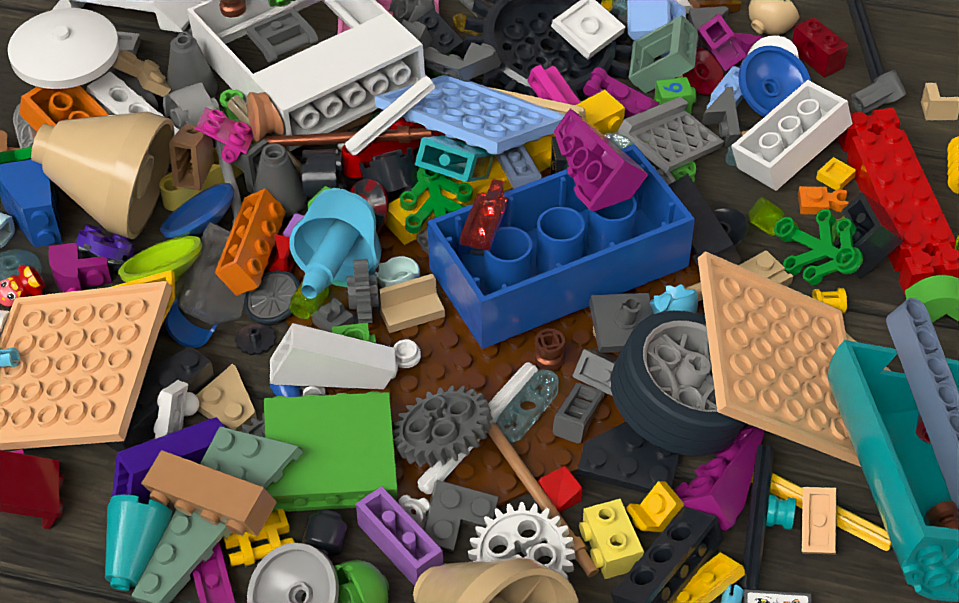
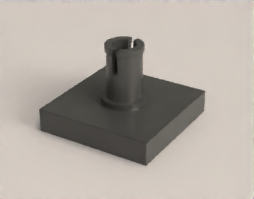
M649 293L591 295L589 305L599 353L621 352L631 332L640 321L653 314Z

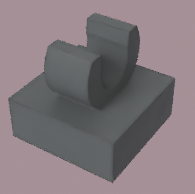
M335 297L331 302L320 307L317 312L312 314V322L321 330L331 333L332 326L351 325L354 323L353 315Z

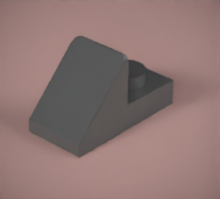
M727 87L705 111L701 122L703 125L719 124L720 138H724L725 147H731L740 137L733 87Z
M264 139L250 144L247 153L240 152L237 160L232 163L244 171L247 190L252 194L260 156L264 147L268 145V141Z

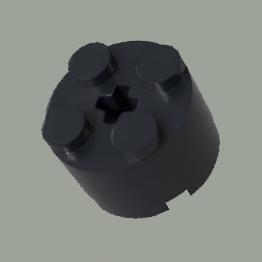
M407 147V153L403 154L402 149L371 157L372 161L368 165H366L365 160L359 162L363 179H372L379 182L383 186L387 198L390 197L392 191L398 189L401 190V193L411 191L418 182V166H415L416 159L412 147Z
M337 149L303 150L302 157H308L306 160L307 164H302L304 196H310L305 201L306 206L325 186L330 189L347 190L346 180H341V172L344 169L342 153H338Z

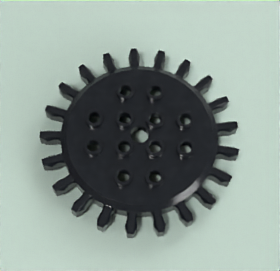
M475 0L472 12L484 17L485 20L467 16L464 29L481 33L482 35H465L464 49H469L471 43L478 45L488 44L495 48L501 61L499 67L490 70L484 75L483 86L488 87L500 80L506 85L503 89L505 91L538 97L527 81L531 69L540 65L538 62H541L544 70L555 66L581 102L580 98L583 96L590 98L584 93L583 87L587 81L591 80L590 75L595 68H602L607 74L610 73L626 79L630 66L614 60V58L631 59L633 47L616 45L615 43L628 39V27H625L623 34L589 59L584 57L551 27L552 21L580 0H490L494 3L493 6L481 0ZM596 0L601 5L602 0ZM618 8L608 11L618 19L620 14ZM546 44L552 47L553 50H544L541 45Z

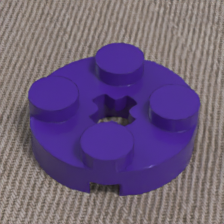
M88 224L85 225L84 230L79 231L76 244L83 248L85 243L92 246L90 252L114 260L122 261L123 255L129 260L135 250V247L129 242V238L114 233L113 235L102 233L101 228Z

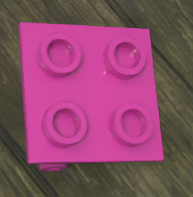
M205 107L195 130L225 144L221 157L228 163L235 162L240 152L246 154L253 139L252 130L246 123L241 121L235 122L227 118L218 109Z

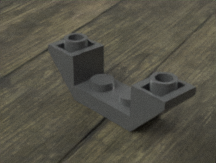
M405 20L401 23L423 44L424 67L426 69L465 82L493 70L501 64L495 48L488 44L478 45L471 43L464 59L454 54L447 56L441 54L437 49L430 47L433 39L424 24L417 21L411 23Z

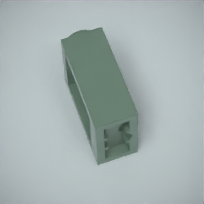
M681 15L633 42L629 72L631 82L644 93H647L656 88V81L674 79L695 67L698 30ZM670 50L669 55L654 62V58Z

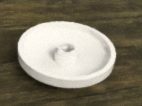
M80 8L56 9L29 19L14 32L8 45L9 60L17 76L31 85L48 89L76 87L98 78L114 64L119 53L118 36L113 24L99 13Z

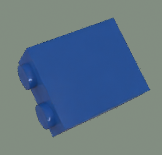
M32 159L0 164V198L3 207L9 216H12L13 221L34 248L63 243L59 194L56 184L43 173L42 164L33 162Z

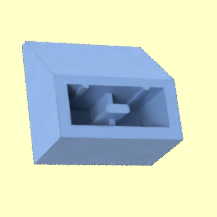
M627 0L628 35L634 41L681 15L686 18L685 7L675 0ZM670 50L667 51V52H665V53H663V54L660 55V56H661V57H665V56L669 55V54H670Z

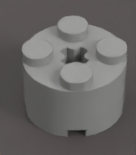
M201 82L170 92L163 98L165 117H171L173 125L178 129H181L184 125L197 126L205 107L214 105L220 110L217 100L215 98L210 99Z

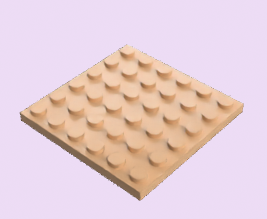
M705 251L698 257L717 412L861 467L828 383V369L837 347L844 340H847L842 311Z
M167 281L15 298L0 336V349L15 347L20 355V361H13L18 362V366L0 367V450L124 441L172 292L170 284Z

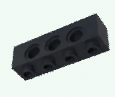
M684 506L661 535L653 541L650 548L634 564L622 581L615 586L611 592L613 602L673 603L722 543L723 536L717 516Z

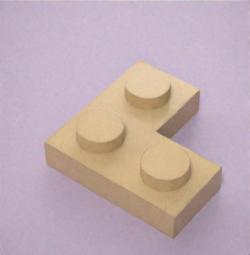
M127 50L119 51L117 59L113 64L115 69L137 77L142 88L162 97L170 92L171 89L165 80L166 77L161 73L160 67L150 60L141 61Z

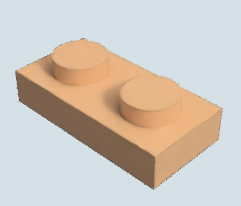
M803 487V554L836 555V488Z

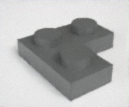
M437 480L434 483L424 531L442 550L452 552L455 547L460 522L486 528L484 517L487 516L492 520L494 519L498 497Z

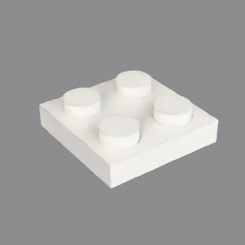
M580 0L555 18L551 25L555 31L587 59L623 34L625 26L596 0Z

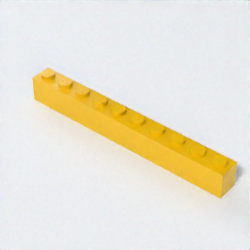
M606 90L576 104V106L585 109V120L605 137L613 132H617L624 121L625 107ZM554 134L540 137V140L529 141L523 144L539 172L550 167L552 137H555ZM494 155L487 179L465 182L445 175L446 178L457 184L468 183L472 186L473 196L470 201L461 202L457 200L456 195L442 188L440 190L441 194L467 206L475 204L478 198L496 196L506 190H510L512 185ZM428 190L417 200L416 208L410 211L401 208L400 198L388 203L389 210L385 225L404 245L417 239L418 233L413 234L406 230L405 219L410 214H416L430 197ZM461 191L460 193H462V194H467L468 192H467V191ZM407 199L405 202H412V200ZM434 211L423 223L422 230L428 227L427 221L435 218ZM411 222L410 224H411V225H417L418 223H417V222Z

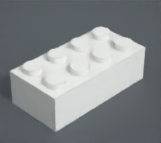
M807 80L731 146L738 169L777 191L852 125L848 101Z

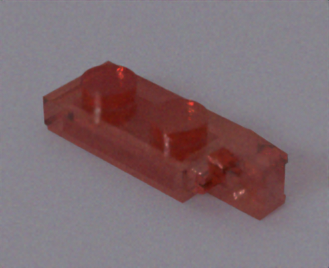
M493 179L487 193L481 192L477 194L460 235L461 245L490 250L507 207V197H503L505 193L504 181Z

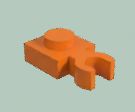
M799 187L798 201L800 214H817L823 209H833L834 211L842 212L841 210L849 204L848 201H845L847 191L840 189L835 190L833 193H828L827 187Z

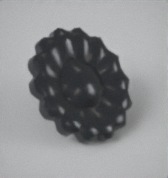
M250 323L248 326H243L242 330L237 332V337H235L237 348L241 349L242 353H248L249 355H261L263 352H268L274 346V341L276 340L274 329H270L269 325H263L262 323Z

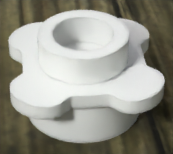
M403 495L399 499L400 506L423 529L426 513L430 505L429 501L425 498L417 500L412 499L409 495ZM414 509L416 514H412L411 510Z

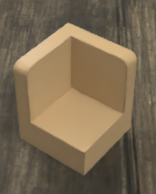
M926 83L921 99L925 120H957L959 115V97H940L937 83Z

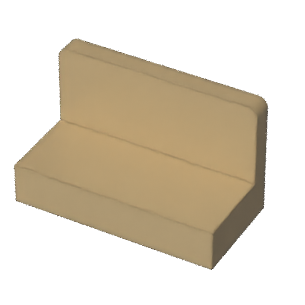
M434 274L378 290L380 313L389 333L445 317V309L437 295Z

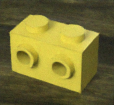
M621 499L584 508L583 522L579 523V528L584 542L589 541L591 545V559L596 568L601 569L605 579L628 573L643 556L644 551Z

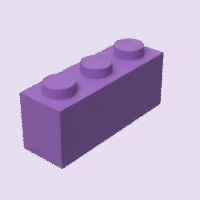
M382 486L356 503L357 520L360 528L414 586L421 574L427 569L443 565L442 549Z

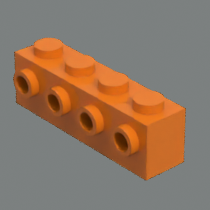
M266 188L244 197L214 272L236 296L247 291L252 292L260 286L265 267L269 263V256L272 248L275 246V235L278 234L282 227V221L286 213L281 203Z

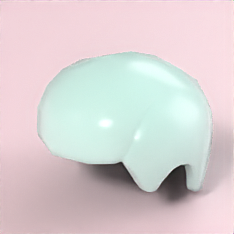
M399 256L391 258L385 263H380L378 272H374V274H377V282L380 287L385 288L419 278L420 267L412 258Z

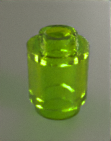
M302 281L290 298L289 308L297 317L308 319L318 311L329 294V288L326 287L315 298L310 299L301 292Z

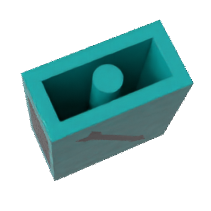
M445 135L423 137L415 166L458 180L471 182L489 177L495 154H490L486 149L479 146H469L464 141L449 138Z

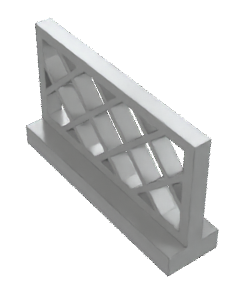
M682 97L624 119L613 139V142L620 147L635 144L644 156L666 173L720 149L725 141L685 111L688 102Z

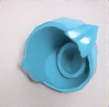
M681 284L676 287L666 286V292L659 296H654V299L650 301L652 312L655 314L674 310L696 313L698 308L697 291L695 289H685V286Z

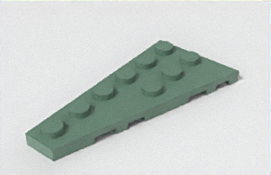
M219 427L200 464L266 489L272 481L274 483L278 482L284 475L282 470L292 459L296 461L303 451L296 445ZM176 509L131 597L140 603H170L188 583L190 573L202 560L206 562L214 553L212 551L213 547L223 536L227 539L232 531L225 526L226 524L221 522L215 526L203 520L200 514L193 512L189 516Z

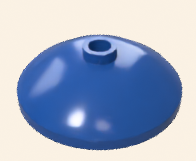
M772 45L761 46L750 52L742 61L738 75L739 87L744 99L755 112L763 117L768 115L807 80L811 81L806 67L797 56L784 48Z
M220 183L196 194L175 209L165 219L160 227L161 233L164 237L171 239L212 233L218 228L217 223L226 215L233 201L235 189L230 183Z

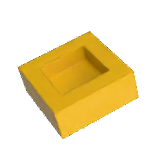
M833 157L818 170L816 179L834 190H842L855 177L856 170Z

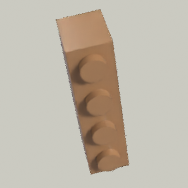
M161 450L141 483L151 492L149 497L152 500L165 506L168 503L174 504L177 510L189 516L193 512L200 514L203 520L215 526L219 522L226 524L225 526L230 531L241 536L247 532L258 537L277 503L264 487Z

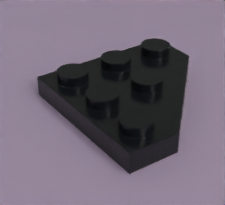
M624 422L584 443L576 475L649 494L658 481L667 482L672 488L679 454L652 444L640 436L627 422Z

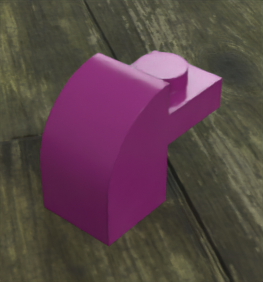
M716 14L697 28L700 39L717 59L724 71H727L747 56L734 39V33L720 14Z
M76 243L49 246V264L55 283L61 291L66 292L73 287L82 291L85 286L112 283L108 258L93 257L82 259L79 246Z

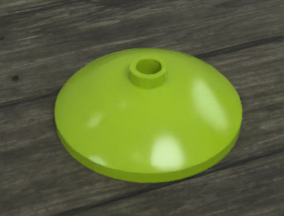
M185 236L161 242L131 257L120 267L118 273L123 281L130 282L172 270L175 272L176 282L179 279L178 276L186 272L200 255L203 247L202 242L196 236Z

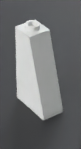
M292 323L270 358V384L384 389L388 382L395 378L398 371V362L395 361V348Z

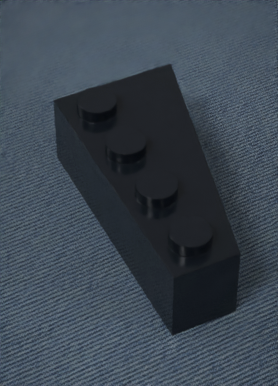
M189 346L147 369L125 440L105 443L116 452H120L154 438L156 435L154 433V425L158 419L159 412L157 399L160 392L179 380L188 384L187 392L195 395L198 394L215 379L212 362Z

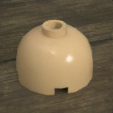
M751 0L748 12L752 21L751 26L759 34L765 33L770 36L782 35L793 28L800 17L796 7L790 0L785 2L784 0Z

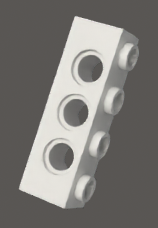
M112 72L105 74L87 86L86 92L109 115L151 112L163 116L162 113L157 112L143 97L137 95L123 80L117 78ZM174 126V135L180 130V129L176 128L175 126Z

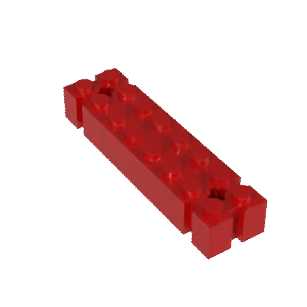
M894 108L873 110L870 116L863 112L850 113L852 125L841 133L837 139L842 151L848 152L847 162L849 166L856 170L854 178L860 192H864L885 208L903 240L895 250L888 254L894 271H901L899 283L904 294L906 289L931 276L948 275L959 278V250L954 249L956 244L955 237L905 131L899 129L901 122Z

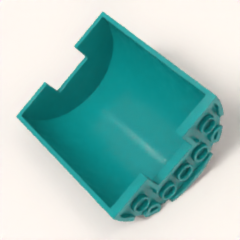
M844 340L837 347L829 365V387L905 580L921 596L939 601L959 602V529L930 526L925 517L928 510L933 506L945 501H952L932 445L922 441L916 434L919 410L905 373L883 370L897 355L896 349ZM946 358L959 392V360Z

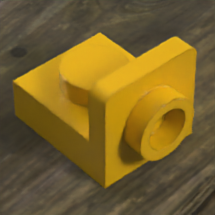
M658 481L641 504H629L626 511L632 517L633 524L641 531L663 532L684 506V503L667 482Z

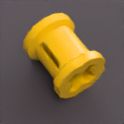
M844 288L828 292H820L819 289L813 290L812 298L841 310L842 314L846 313L847 296Z

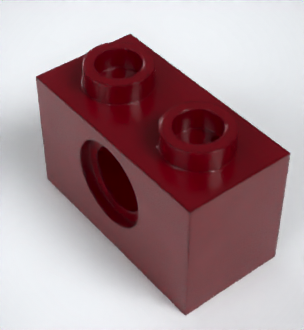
M815 17L795 26L792 43L796 46L798 55L823 78L844 69L849 46Z

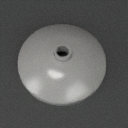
M302 543L282 545L268 553L257 565L249 582L247 603H337L339 583L336 570L330 559L313 546ZM306 592V598L302 602L301 597Z

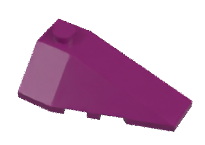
M571 108L553 131L560 152L567 159L569 165L567 168L568 174L574 179L576 185L574 187L575 194L593 212L630 199L648 175L632 158Z
M755 426L743 428L733 443L723 450L715 452L717 458L712 459L705 465H700L695 470L697 477L688 485L686 482H682L674 492L684 503V506L717 516L721 531L731 528L744 508L755 468L757 447L761 445L764 430Z

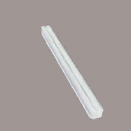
M530 362L524 363L488 403L493 420L489 421L490 424L496 423L538 376V368L535 365H532ZM462 452L458 454V461L448 458L445 465H442L440 460L436 461L435 465L430 467L418 480V488L427 495L432 494L434 483L437 480L443 481L466 455Z

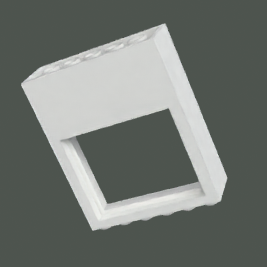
M207 0L187 9L193 37L196 39L205 59L232 90L241 91L244 97L243 101L246 104L249 92L267 93L270 101L279 112L284 125L283 135L274 133L275 136L329 133L378 109L375 107V96L413 85L425 76L423 44L376 0H322L351 29L253 74L225 44L246 35V27L291 8L299 11L321 0H295L284 7H270L268 0H245L246 11L241 16L235 18L225 17L221 14L220 0ZM286 146V148H287L289 151H292V150H294V149L300 147V146Z

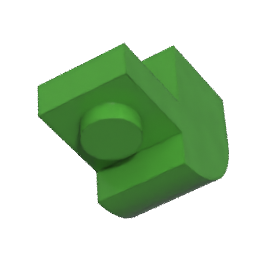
M948 275L931 276L905 290L906 300L908 298H916L925 305L932 322L945 314L959 322V278Z

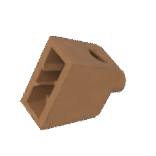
M184 125L169 141L174 187L201 190L214 162L212 137L195 130L196 126Z

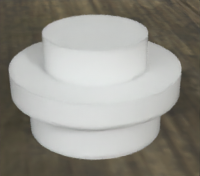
M407 339L400 340L394 345L395 361L398 362V367L410 368L420 361L421 351L413 341Z

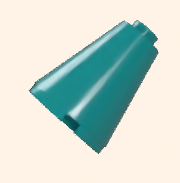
M116 495L111 497L107 509L105 579L110 582V587L121 591H129L130 587H135L138 584L173 514L172 510L157 501L149 499V503L146 505L138 503L139 496Z

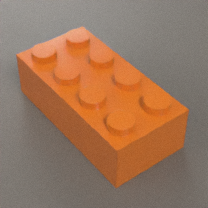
M80 85L64 89L35 87L21 96L19 114L36 132H38L43 124L55 127L61 120L109 116Z

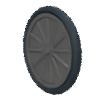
M276 270L263 274L260 286L252 292H246L244 306L248 316L255 322L273 324L286 319L295 311L302 297L301 284L296 276L287 271Z

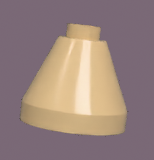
M151 112L61 120L55 127L43 124L35 136L31 150V159L33 162L42 164L43 173L108 232L134 239L146 226L160 196L159 182L167 175L171 159L169 141L174 137V125L171 119Z
M527 558L448 563L434 566L421 574L413 592L415 603H578L575 590L564 576L538 561Z

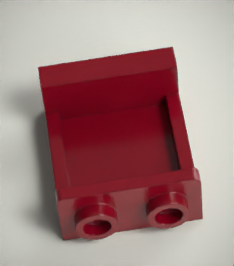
M0 450V512L42 518V528L50 529L55 519L61 517L63 511V501L59 500V492L63 484V474H59V460Z

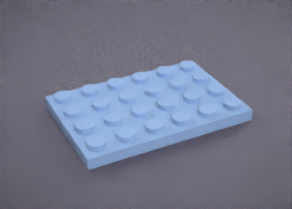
M442 75L431 79L435 89L402 117L407 122L424 125L428 130H437L445 133L446 137L466 141V144L469 146L484 148L490 154H502L510 148L521 147L522 144L529 141L540 140V137L554 134L553 131L565 114L469 80L464 82ZM413 85L375 96V107L382 110L386 109Z

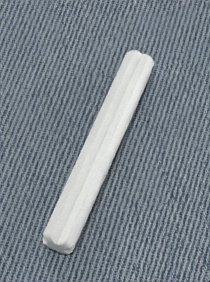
M423 76L345 142L347 150L354 156L359 154L435 89L433 81L429 77Z

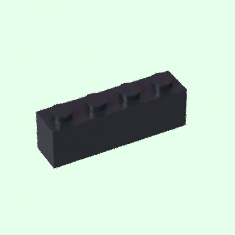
M686 174L669 184L668 186L695 218L691 251L694 250L696 253L692 257L698 268V257L705 251L733 264L741 262L733 242L690 176Z

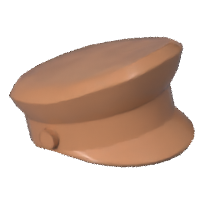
M249 92L247 96V114L254 140L258 142L267 133L271 132L283 135V121L267 93Z

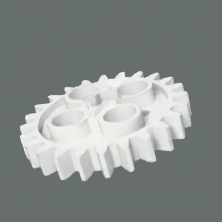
M524 502L520 503L518 511H514L513 507L507 504V513L502 514L500 510L495 509L496 519L492 520L487 516L484 517L486 528L476 526V533L480 538H470L471 546L475 548L468 551L469 559L488 561L522 558L517 554L522 552L524 555H527L523 558L535 561L541 556L551 557V562L545 564V566L558 572L567 580L568 576L565 572H573L574 570L573 563L568 561L575 559V550L569 549L574 546L573 538L566 537L569 534L568 526L559 527L561 524L559 516L550 520L551 515L548 508L539 514L537 504H534L530 511H526ZM528 529L536 531L535 535L530 538L520 536L523 531ZM497 545L507 546L503 553L496 554L492 552L493 548Z

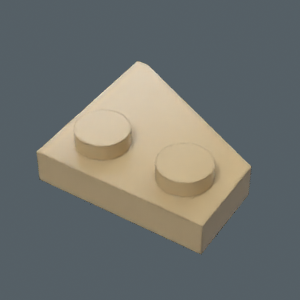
M233 364L196 394L199 400L197 411L208 419L217 417L229 429L242 432L243 424L250 426L251 418L257 419L252 402L237 368Z

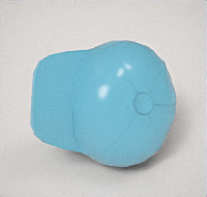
M338 188L324 190L317 195L306 215L292 229L290 251L294 261L305 272L301 292L305 297L315 298L330 284L348 288L347 276H354L353 260L367 259L369 275L374 274L379 266L382 249L376 232L375 214L369 202L360 195Z

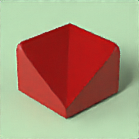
M276 234L277 254L268 272L276 270L291 272L295 261L290 251V237Z
M566 466L538 480L539 485L559 513L582 501V487Z

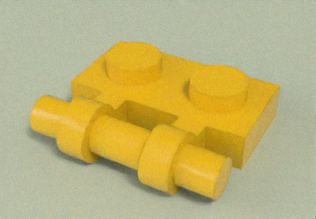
M277 509V512H271L258 537L247 532L243 536L232 532L227 539L223 536L226 549L239 546L241 550L229 554L231 567L244 564L245 567L253 565L255 560L263 559L272 550L282 545L294 543L292 537L284 540L279 538V535L289 533V524L284 509ZM268 538L269 544L251 548V542Z

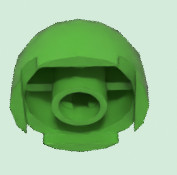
M353 560L334 566L339 583L337 603H388V581L373 564L366 561Z

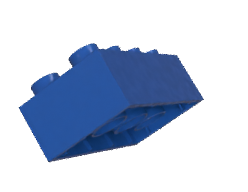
M635 144L621 150L632 158L648 175L634 195L628 200L593 212L576 196L574 179L569 176L566 169L427 221L430 270L482 349L590 306L589 300L591 295L621 294L689 266L695 218ZM484 245V256L470 254L472 249Z

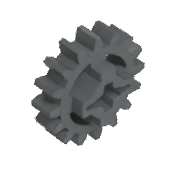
M367 259L353 260L354 276H347L350 309L357 308L358 324L373 323L372 307H379L377 274L369 275Z

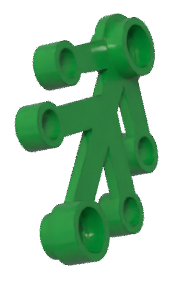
M420 167L417 171V184L411 191H405L400 195V206L407 211L415 209L417 200L426 190L429 191L430 197L416 214H410L406 217L405 228L409 233H419L422 230L423 223L433 211L435 218L445 215L446 211L453 212L464 208V206L442 195L440 188L456 195L457 200L468 202L473 196L472 186L468 183L457 184L446 178L443 174ZM461 191H467L468 193H467V194H462V193H460V192H461ZM411 199L412 202H405V200ZM411 222H417L418 224H417V225H411L410 223H411Z
M823 209L816 215L821 240L799 230L798 224L792 218H781L774 226L775 235L783 242L796 241L812 249L798 256L792 255L787 257L783 262L785 270L789 274L797 275L801 272L804 265L826 257L832 259V261L817 267L814 265L808 266L803 271V278L810 285L819 284L823 276L839 271L841 274L855 272L863 262L861 251L853 247L852 236L856 232L855 224L848 218L841 219L837 223L836 231L840 234L841 248L838 249L834 247L832 226L836 221V217L830 210Z

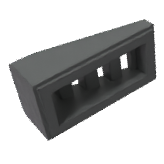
M576 383L555 415L553 434L575 443H581L604 399L605 392ZM578 397L583 398V399H586V400H589V401H591V403L588 402V401L579 399Z

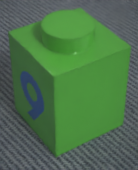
M687 77L656 81L654 100L659 103L658 106L682 97L688 102L685 111L691 114L692 103L696 102V91L694 87H690Z

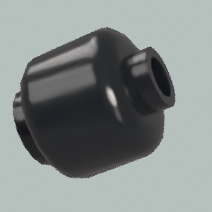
M318 510L317 514L310 515L306 522L302 544L319 549L328 558L329 556L339 555L342 552L348 530L347 524L342 520L343 516L329 510Z

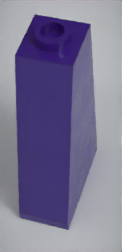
M215 417L117 452L112 496H139L138 503L148 505L149 499H151L149 497L151 492L141 483L161 450L200 464L219 427H227Z

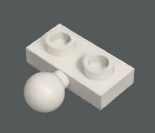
M177 380L160 392L157 399V405L159 406L158 419L154 425L155 439L181 430L184 416H191L197 412L199 400L195 394L187 392V383Z

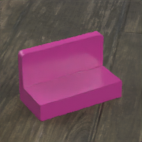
M540 64L531 69L527 82L539 98L571 105L580 103L555 66L544 70Z

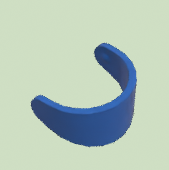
M175 298L165 318V326L169 335L178 344L185 347L198 348L203 346L219 325L215 323L209 330L193 325L181 314L178 308L179 299Z

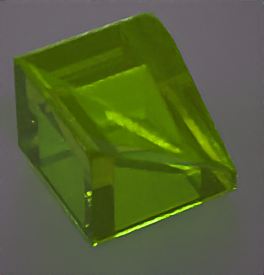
M760 197L749 211V218L751 223L773 236L775 235L774 226L778 220L784 218V213L782 209L764 197Z

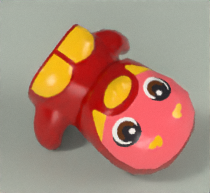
M20 265L18 267L19 275H13L0 281V304L2 306L11 308L15 298L43 295L42 290L46 285L34 267Z

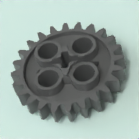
M451 386L447 392H444L442 388H439L435 395L427 392V398L424 400L417 397V404L415 406H406L408 413L398 414L401 421L394 422L393 425L396 430L392 431L393 443L402 459L407 458L409 464L416 461L418 467H421L427 461L429 466L433 467L436 461L439 460L442 465L446 464L448 458L458 461V454L461 452L469 455L468 448L470 446L479 447L477 439L487 438L485 430L491 429L489 421L493 420L487 400H484L482 393L477 394L474 388L467 391L465 386L456 391L454 386Z

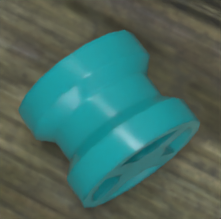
M769 494L766 526L781 525L786 530H792L796 498L789 497L783 500L779 499L776 495Z

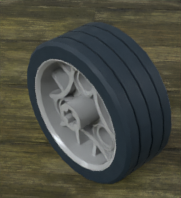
M668 310L652 314L640 321L631 332L611 373V392L615 405L624 420L640 436L652 444L673 453L688 456L708 455L729 446L734 442L746 423L717 412L705 316L689 311Z

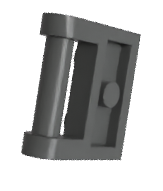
M294 8L246 27L248 37L263 52L269 63L277 60L279 55L302 45H311L318 41L315 30ZM301 33L300 35H298V36H296V37H293V38H291V39H289V40H286V41H284V42H282V43H279V44H277V45H275V46H272V45L275 44V43H278V42H280V41H282V40H285V39H287V38H289V37H292V36H295L296 34Z

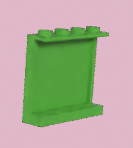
M372 391L365 394L338 393L336 395L324 396L309 394L303 397L276 396L264 398L265 438L299 446L303 451L296 461L292 459L282 470L284 475L278 482L274 483L272 481L267 487V492L277 502L272 512H277V509H284V512L356 508L357 502L381 486L397 502L389 392L379 393Z

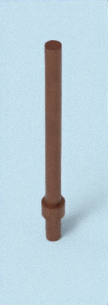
M400 126L396 130L384 131L373 142L399 140V143H410V140L432 137V130L426 128L410 129L409 126ZM357 132L266 136V141H268V145L280 144L283 147L342 144L347 142Z

